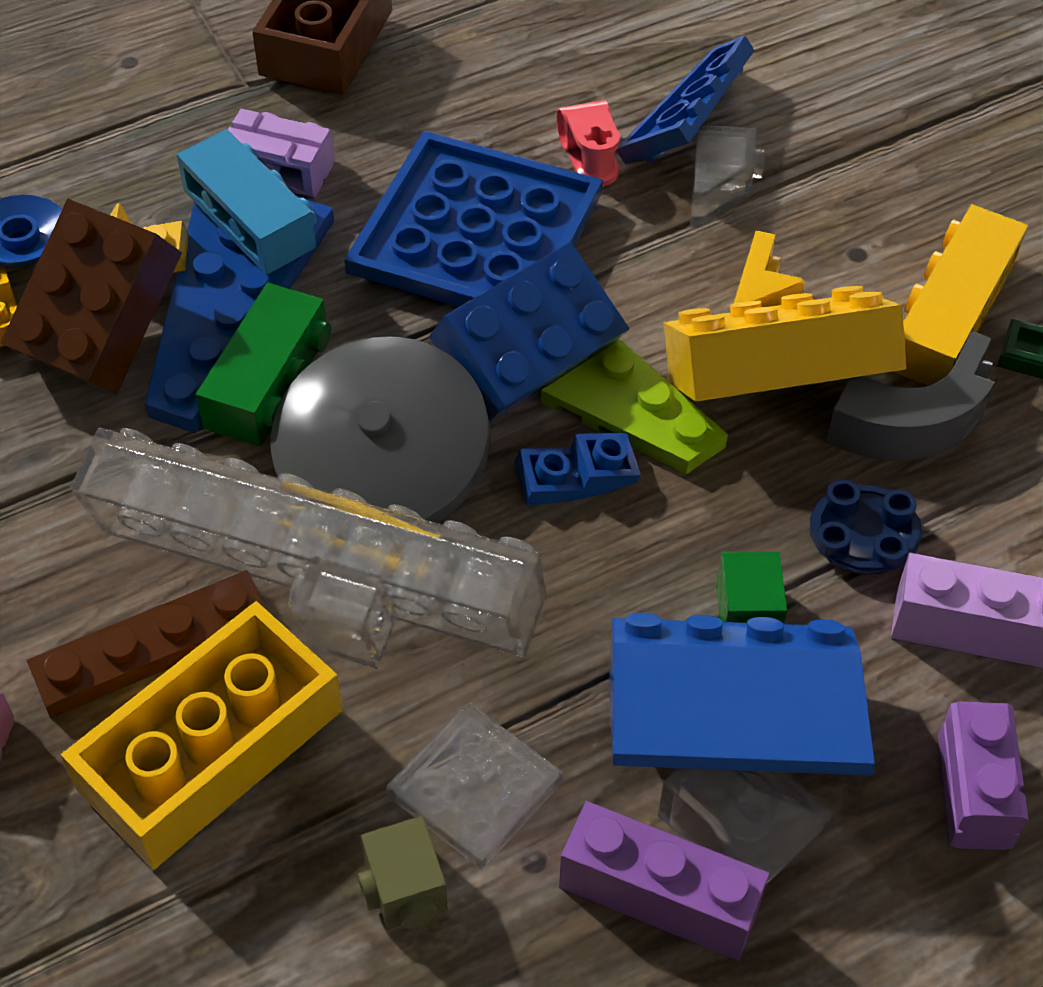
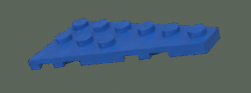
M307 200L317 218V223L314 225L316 248L265 275L194 202L187 229L189 242L186 271H180L176 274L145 401L148 418L192 433L197 432L202 422L195 394L266 283L269 282L289 289L292 287L334 223L333 207Z

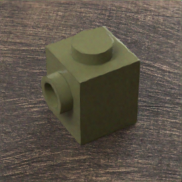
M423 816L361 835L367 871L357 873L360 888L368 912L380 908L386 930L398 926L405 929L422 927L435 920L439 913L448 910L446 882Z

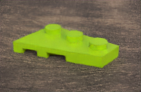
M621 339L541 390V404L555 411L563 407L581 416L582 424L598 432L604 427L614 433H627L633 449L686 475L726 448L728 434Z

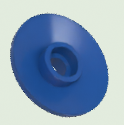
M14 195L1 198L0 266L20 267L37 263L62 208L47 198L35 195Z

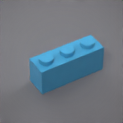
M228 129L176 154L184 192L265 275L316 248L314 225L317 223V218L310 203L303 197H296L287 188L281 175L276 170L270 171L258 159L254 149L248 143L242 144Z

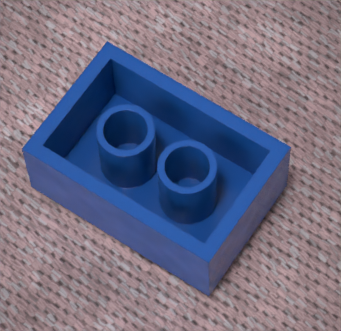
M569 242L444 315L429 338L435 347L451 355L470 373L481 391L489 423H491L617 342L630 328L572 242Z

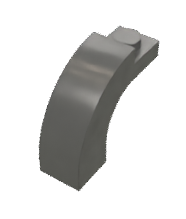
M971 331L951 372L941 381L927 387L904 389L892 387L865 376L850 378L834 408L826 443L856 455L892 461L930 457L959 444L973 432L981 421L995 383L988 380L994 362L985 359L992 338Z

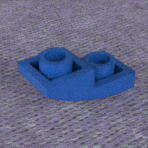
M627 433L576 434L571 448L519 449L514 462L526 505L560 503L601 495L637 483L641 476Z

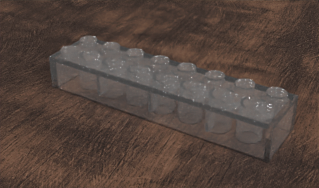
M98 427L70 487L71 491L104 533L240 573L248 570L251 577L524 658L547 595L540 553L535 552L531 545L522 540L512 537H501L499 541L477 535L473 528L460 522L445 521L443 525L423 520L417 512L404 506L390 505L388 509L367 504L361 496L347 490L335 489L332 494L314 489L304 479L291 474H280L279 478L259 473L255 467L238 459L228 458L223 463L206 458L202 452L189 445L175 443L170 448L153 443L148 436L133 429L122 428L120 433Z

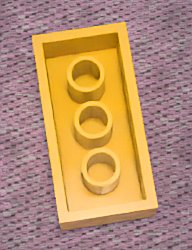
M863 286L832 289L831 298L813 300V294L810 293L786 295L781 297V305L762 307L761 301L738 302L730 305L729 313L711 315L710 309L707 308L689 309L678 313L679 320L663 322L669 381L676 389L695 402L907 369L902 305L883 299L882 292H864Z
M255 601L60 755L75 789L154 871L343 711L338 676L263 606Z

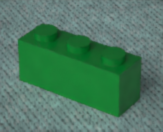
M269 282L266 283L195 394L204 429L261 447L272 429L273 419L284 393L296 377L310 365L316 353L323 352L328 345L331 336V324L326 320L324 299Z

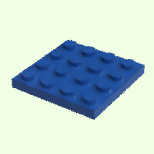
M423 130L345 257L346 274L460 307L567 243L572 242L575 247L602 194L603 179Z

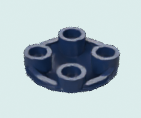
M837 480L829 485L826 496L818 501L810 516V537L820 554L835 566L865 574H881L898 569L906 563L909 553L916 554L922 541L921 520L916 513L917 502L913 495L904 490L890 491L875 485H857L850 480Z

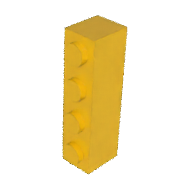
M973 204L970 205L961 222L952 220L943 239L942 248L945 249L943 254L937 251L933 253L923 277L927 282L924 286L915 284L905 306L904 312L908 313L906 318L903 319L907 369L892 372L927 386L941 381L951 372L971 331L978 333L1018 258L1028 228L1027 224Z

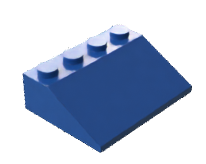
M633 613L628 615L626 619L612 618L609 694L613 766L874 776L875 761L861 651L852 627H845L837 621L827 619L813 620L808 625H789L769 617L752 618L747 623L722 622L719 618L709 615H694L687 618L686 621L662 620L659 616L650 613Z

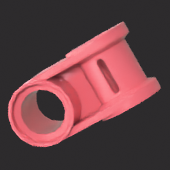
M606 100L558 108L556 120L559 139L563 149L568 153L575 172L603 179L602 187L611 185L617 180L619 175L615 150L620 144V132L615 126Z

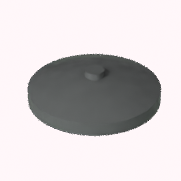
M373 337L354 341L331 350L312 362L296 377L284 393L273 419L270 442L271 456L284 491L301 513L361 540H391L416 534L435 525L454 512L465 501L478 483L486 465L490 447V425L485 402L477 383L462 364L451 355L435 346L414 339Z

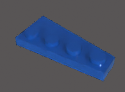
M746 35L714 47L616 149L625 165L644 158L647 162H652L660 158L668 150L690 143L731 83L743 72V66L755 51Z

